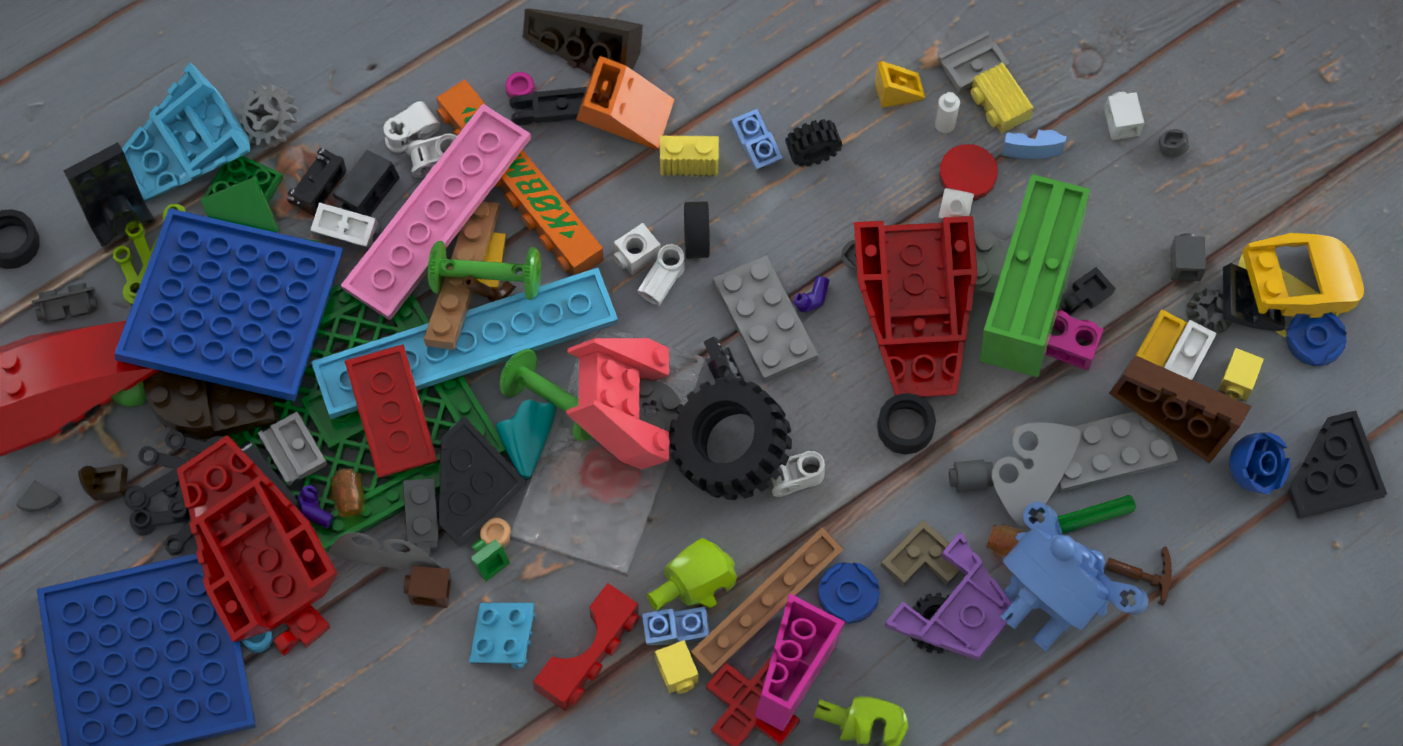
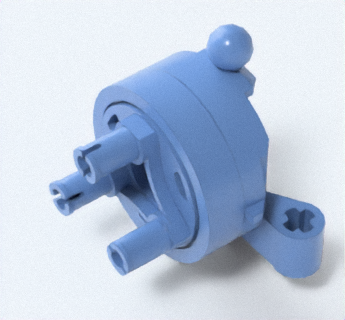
M1042 502L1030 503L1025 508L1023 514L1024 522L1031 531L1018 533L1015 538L1019 542L1003 559L1004 564L1014 574L1010 578L1011 583L1003 591L1012 604L1000 615L1004 621H1007L1008 625L1016 629L1033 608L1035 610L1037 608L1044 610L1049 614L1050 619L1032 639L1038 646L1047 651L1071 625L1084 630L1097 614L1104 617L1107 613L1108 601L1113 603L1119 610L1130 615H1139L1146 610L1149 600L1145 591L1134 585L1114 582L1104 574L1105 559L1102 553L1098 550H1090L1085 545L1082 546L1074 542L1071 537L1062 535L1057 513L1053 508ZM1039 512L1043 513L1045 517L1042 523L1038 522L1039 519L1036 518ZM1129 594L1134 595V600L1136 601L1134 606L1128 604L1129 600L1126 597Z

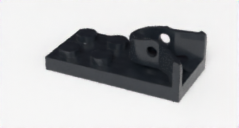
M118 142L63 170L85 219L101 247L106 246L117 235L113 223L114 220L123 215L131 213L137 224L155 220L143 200L124 151Z

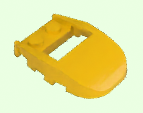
M1288 233L1249 243L1242 250L1259 314H1265L1268 309L1281 310L1282 316L1294 317L1296 314H1309L1310 318H1321L1325 313L1334 312L1335 314L1349 312L1359 304L1363 297L1364 285L1357 262L1348 247L1334 237L1317 234ZM1306 245L1320 294L1288 297L1275 249L1283 246L1301 247Z

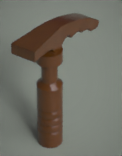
M467 276L463 281V285L483 297H487L490 303L508 297L516 288L509 281H505L498 291L491 289L488 285L471 276Z
M1166 546L1161 551L1164 565L1163 576L1157 574L1153 576L1143 572L1138 567L1108 558L1105 566L1106 570L1137 581L1144 580L1150 582L1151 586L1154 587L1159 586L1161 594L1158 604H1165L1172 580L1171 558Z

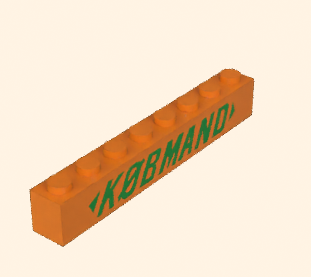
M465 79L436 97L438 104L436 113L439 119L445 125L449 123L454 129L453 134L458 136L482 104L486 105ZM522 150L494 187H501L505 192L504 197L512 209L518 208L522 213L521 218L529 230L535 229L540 236L538 239L547 252L552 250L557 257L556 262L564 273L569 272L573 276L592 269L604 260L603 247Z

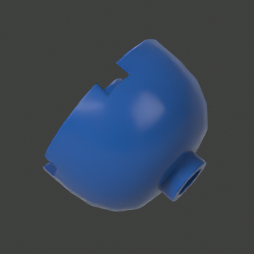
M1270 432L1245 435L1235 443L1230 452L1229 469L1233 480L1243 489L1258 494H1269L1274 489H1280L1284 485L1290 470V458H1285L1283 449L1287 448L1285 442L1278 435Z

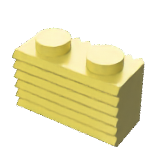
M1000 63L973 78L971 96L977 105L981 104L984 107V110L987 111L986 118L989 124L999 129L1001 134L1031 119L1034 107L1004 63Z
M660 136V174L662 176L665 174L668 176L671 174L674 176L677 174L679 176L683 174L685 176L688 174L699 176L701 174L704 177L707 174L710 177L713 174L716 177L718 175L719 136Z

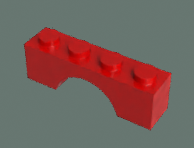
M609 583L606 584L589 607L590 617L597 628L595 640L589 649L573 658L551 657L533 681L535 691L564 711L570 704L575 706L584 693L583 686L589 679L593 681L599 675L603 668L601 662L607 654L612 656L621 644L619 638L625 630L630 632L640 618L637 615L639 613L638 603Z

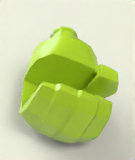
M701 538L685 548L665 566L664 574L667 582L646 594L647 600L655 611H659L660 608L677 597L687 606L701 604L711 609L717 604L714 597L717 589L723 587L728 592L735 586L737 579L734 570L735 562L718 545L705 538Z
M856 696L853 698L851 706H847V709L820 698L813 718L840 726L839 730H842L839 741L856 740L858 745H869L871 728L876 720L884 723L882 744L885 746H900L908 730V721L903 708L875 697Z

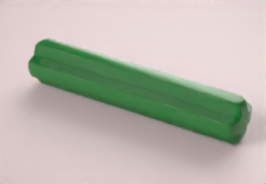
M1126 495L1058 516L1062 534L1133 513L1136 509V504L1131 495Z

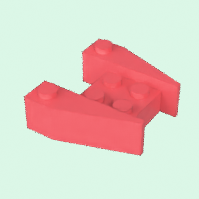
M594 338L567 348V353L579 358V406L568 409L567 415L621 462L643 470L669 461V432L639 419V382L641 379L655 381L669 376V347L649 338Z

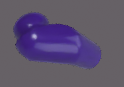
M817 276L812 292L802 293V295L798 293L793 301L797 310L807 313L822 306L825 302L830 280L823 276Z
M303 487L298 496L301 513L309 521L328 529L334 519V515L320 509L317 496L318 491L315 487Z

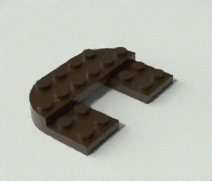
M160 370L143 380L146 398L158 420L166 428L168 426L175 431L181 432L188 438L210 439L215 436H225L277 423L273 396Z

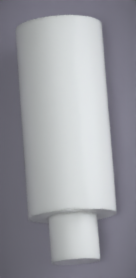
M953 92L943 94L939 99L935 127L941 133H950L956 126L960 100Z

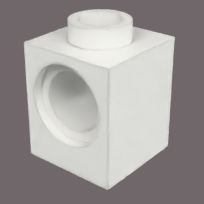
M1118 92L1108 96L1104 112L1111 140L1140 136L1144 119L1137 92L1128 94L1126 92Z
M945 188L938 218L969 216L974 194Z
M641 223L614 241L615 254L613 258L622 270L626 268L631 275H634L658 259L660 243L644 223ZM631 248H639L642 250L638 254H631L628 252Z

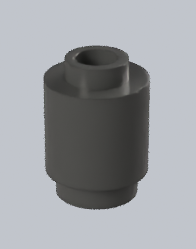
M984 459L954 462V468L949 469L950 486L956 487L957 492L987 490V487L994 486L992 481V462H985Z

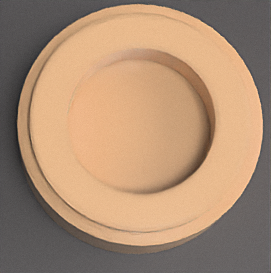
M490 518L480 528V537L487 545L496 539L505 548L511 540V529L505 520Z

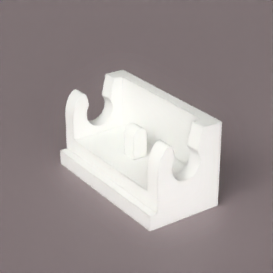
M319 203L310 231L370 248L374 243L372 242L374 233H379L381 225L375 218Z

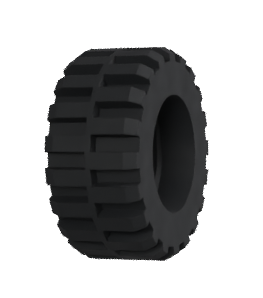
M725 377L716 378L714 385H711L708 381L699 385L701 390L696 394L691 391L685 397L688 399L684 406L679 404L675 411L679 415L677 420H671L669 429L674 432V436L669 437V447L674 450L671 454L674 463L680 467L679 471L702 491L716 498L723 496L727 500H736L740 494L745 499L754 495L753 490L755 489L761 492L769 487L766 483L771 478L777 480L781 475L778 469L781 464L786 466L789 459L785 450L792 448V439L787 435L791 432L789 421L784 418L785 412L765 390H762L751 381L747 383L742 378L733 377L730 382ZM744 414L751 417L754 422V437L748 450L741 457L729 463L721 464L711 461L707 453V442L711 431L717 423L728 416Z

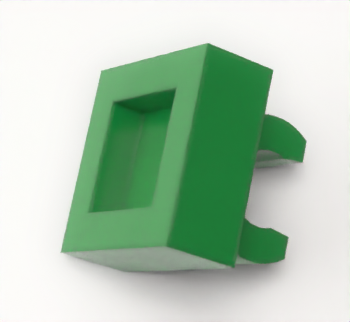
M480 539L471 546L476 552L471 559L478 574L485 582L510 564L502 545L496 539L488 545Z

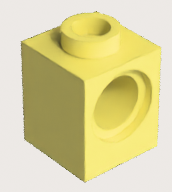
M1235 348L1218 390L1225 392L1227 396L1236 400L1243 399L1247 401L1264 359Z
M685 640L655 651V661L669 694L677 691V694H682L695 687L694 684L698 683V672Z

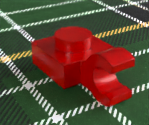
M310 605L285 622L289 631L283 632L274 640L275 647L283 656L290 652L299 642L307 648L329 630L330 625Z

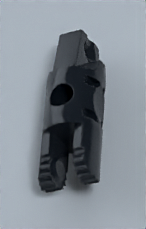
M714 336L705 340L704 345L710 356L705 361L714 379L724 377V372L729 369V374L725 378L730 382L733 377L744 380L729 347L723 349L719 340Z

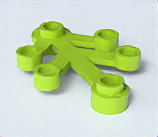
M170 204L163 211V220H165L169 208L186 212V210L179 204ZM135 221L129 222L125 227V231L129 239L134 242L143 263L139 275H137L131 263L133 255L128 247L119 246L113 251V258L121 266L127 280L123 287V297L131 305H133L137 295L133 291L140 287L158 239L157 236L150 251L144 237L145 229L141 223L137 224ZM134 228H140L137 233L131 234ZM122 253H127L124 259H118Z

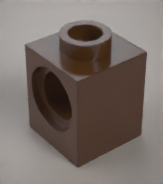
M412 565L411 575H406L404 580V594H408L410 604L448 608L452 580L450 570Z

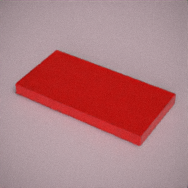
M404 344L345 360L378 479L438 462Z

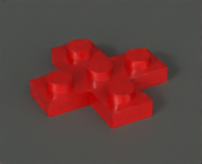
M771 658L766 661L751 681L725 662L706 685V690L729 707L711 728V733L728 746H741L755 728L781 746L800 723V719L793 715L782 731L755 717Z

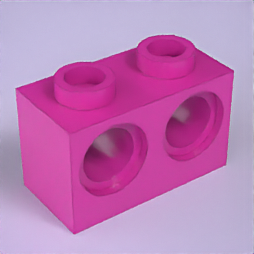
M1058 310L1053 329L1060 331L1061 335L1050 336L1045 355L1089 371L1104 329L1098 327L1096 323L1090 320L1081 321L1070 317L1069 314L1062 310ZM1085 339L1090 345L1081 346L1076 340Z

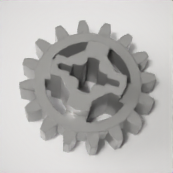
M261 84L258 85V92L250 89L248 91L250 98L248 100L241 99V102L245 105L244 108L237 109V113L242 115V118L238 121L249 136V142L262 148H266L267 145L277 147V140L286 142L285 133L293 134L294 130L290 125L291 123L298 122V119L293 117V113L298 111V107L291 105L295 100L294 97L288 95L287 90L273 84H268L267 87Z

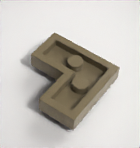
M924 520L881 562V567L902 586L924 565L946 585L961 572L941 557L942 552L950 543Z

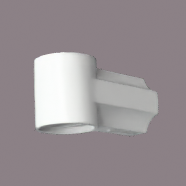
M667 244L659 250L658 259L637 290V293L645 301L660 306L676 279L684 273V253L679 246ZM669 258H675L679 261L674 266H668L664 263Z

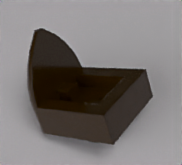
M123 464L98 468L84 466L78 471L79 481L83 490L93 500L98 501L125 496L128 469Z

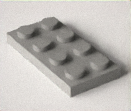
M767 255L713 278V284L763 382L818 359V353Z
M1135 411L1072 426L1081 431L1080 441L1068 469L1058 484L1060 493L1103 483L1175 465L1178 458L1170 436Z

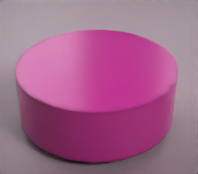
M516 72L511 74L506 80V93L510 99L514 96L532 94L535 91L534 80L527 73Z

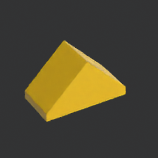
M884 61L877 64L875 85L881 108L925 99L919 73Z

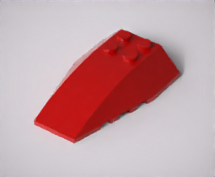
M973 216L943 217L941 223L885 226L884 221L854 222L857 281L894 395L904 393L919 395L920 397L956 395L978 275Z
M126 321L35 334L0 346V457L54 437L62 432L61 427L71 421L74 423L86 417L85 412L98 404L101 406L107 404L112 400L111 396L122 389L127 391L159 371L115 360L114 353Z
M226 435L177 468L185 507L189 509L191 522L189 524L191 532L195 535L198 551H196L198 562L202 565L205 578H202L204 587L232 642H238L274 630L325 596L338 573L310 521L229 436Z

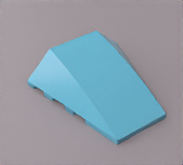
M190 62L183 70L185 74L178 83L174 82L167 90L169 94L159 107L155 106L149 113L150 118L143 127L139 126L122 147L145 202L250 152L249 136L218 90Z

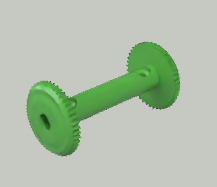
M437 241L431 248L428 262V282L430 289L435 294H439L445 277L466 278L467 276L475 279L524 282V292L527 300H533L538 294L541 281V256L535 247L529 248L525 264L446 259V247L443 241Z
M524 349L515 353L504 366L499 383L501 393L506 397H514L519 392L521 393L524 388H527L566 413L568 409L579 406V399L534 372L538 360L533 350ZM576 422L573 424L574 429L572 431L576 440L582 442L593 438Z

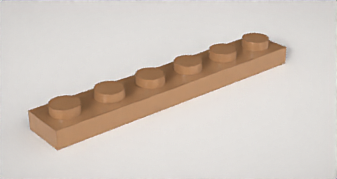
M482 201L460 230L451 259L485 260L501 211L499 203ZM444 278L424 337L425 346L455 350L474 293L463 285L465 278Z
M822 527L691 650L690 655L711 676L786 605L789 593L795 596L844 549Z

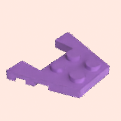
M959 532L942 552L941 557L966 575L929 621L902 601L885 622V627L978 661L1006 627L1007 621H1004L1000 615L1012 603L996 580L992 579L986 571L979 556L974 554L969 547L964 535Z

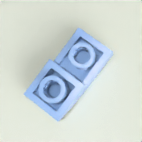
M758 109L731 119L730 124L755 170L783 159L771 132L768 133Z
M1038 129L1036 139H1032L1022 133L1012 134L1007 132L1001 155L1020 159H1043L1062 155L1067 136L1060 135L1053 130L1043 131Z
M705 606L676 612L672 608L642 614L647 645H669L685 640V643L702 641L710 633Z

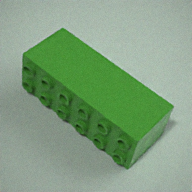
M1031 174L984 327L980 362L1039 377L1084 224L1090 193L1089 188Z

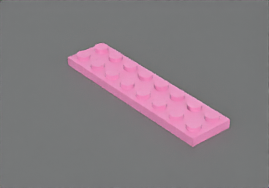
M482 104L341 284L342 290L390 321L428 273L429 255L432 246L437 241H443L445 247H448L530 141V133Z

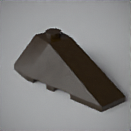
M525 9L523 38L548 53H554L565 59L570 66L578 67L590 74L589 77H591L599 56L628 66L633 70L640 55L642 24L619 19Z

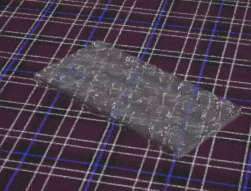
M607 327L587 334L584 342L594 338L641 337ZM669 347V376L655 381L662 382L672 388L679 396L680 404L684 406L688 401L685 396L691 391L695 392L705 365V357ZM579 358L565 390L578 399ZM649 405L643 407L645 409L644 415L649 417L651 413L657 414L656 406ZM558 408L547 441L511 530L510 540L627 577L673 449L669 447V461L641 470L621 462L594 438L582 442L576 440L572 431L574 429V420L566 412Z

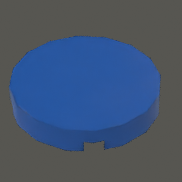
M1331 312L1323 314L1321 318H1310L1309 314H1296L1287 327L1286 341L1294 357L1303 363L1312 366H1324L1336 361L1344 351L1347 333L1339 317Z
M855 562L853 564L837 563L827 569L820 579L818 598L822 609L843 620L846 624L861 622L871 616L878 605L880 595L879 583L873 572L864 565Z

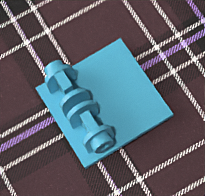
M480 603L469 662L511 663L512 668L523 669L524 664L528 662L526 655L527 647L531 645L529 637H532L533 634L531 632L532 622L536 617V614H534L535 603Z

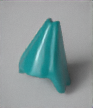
M534 400L523 401L514 416L508 420L496 423V431L518 474L525 479L530 478L533 474L552 427L557 407L551 403H538Z

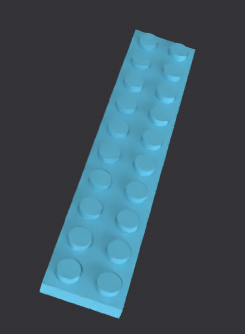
M597 267L540 286L538 294L533 300H527L525 292H521L468 310L455 350L425 346L424 337L429 325L427 323L311 361L329 417L333 419L358 410L345 360L404 344L416 388L420 390L508 361L515 353L524 349H531L535 352L618 324V318Z

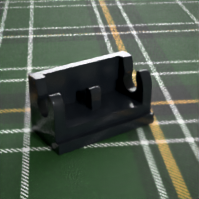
M323 148L317 151L316 160L296 188L290 189L287 193V201L313 216L316 214L319 203L324 204L347 172L344 158Z
M366 150L333 195L343 203L341 206L343 209L370 217L400 177L391 161Z

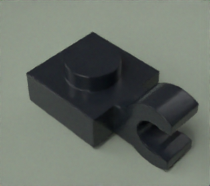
M1095 267L1073 283L1072 288L1075 292L1064 299L1065 304L1061 306V309L1069 314V316L1075 313L1084 303L1092 309L1111 296L1116 288Z

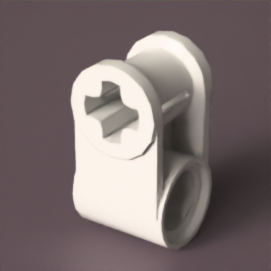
M418 101L386 121L384 125L385 145L390 152L395 154L406 152L408 144L432 137L439 130L441 124L423 101Z
M447 133L408 144L406 153L412 160V175L415 178H425L457 136Z
M806 451L789 457L786 466L781 464L778 469L783 477V481L781 476L777 480L771 478L774 487L772 489L773 496H787L796 491L819 485L825 476V463L822 455L815 451ZM813 464L819 469L815 473H807L803 468Z

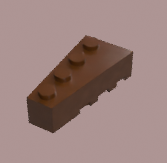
M1136 355L1109 392L1110 395L1209 464L1239 429L1252 407Z

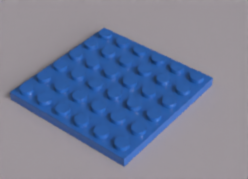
M169 208L114 353L115 360L295 401L340 266L343 248Z
M197 553L37 589L61 746H177L256 727L241 642H232L205 590L202 579L205 576L202 565L198 562Z

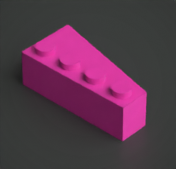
M789 593L755 717L782 731L785 729L836 648L845 624L843 620Z

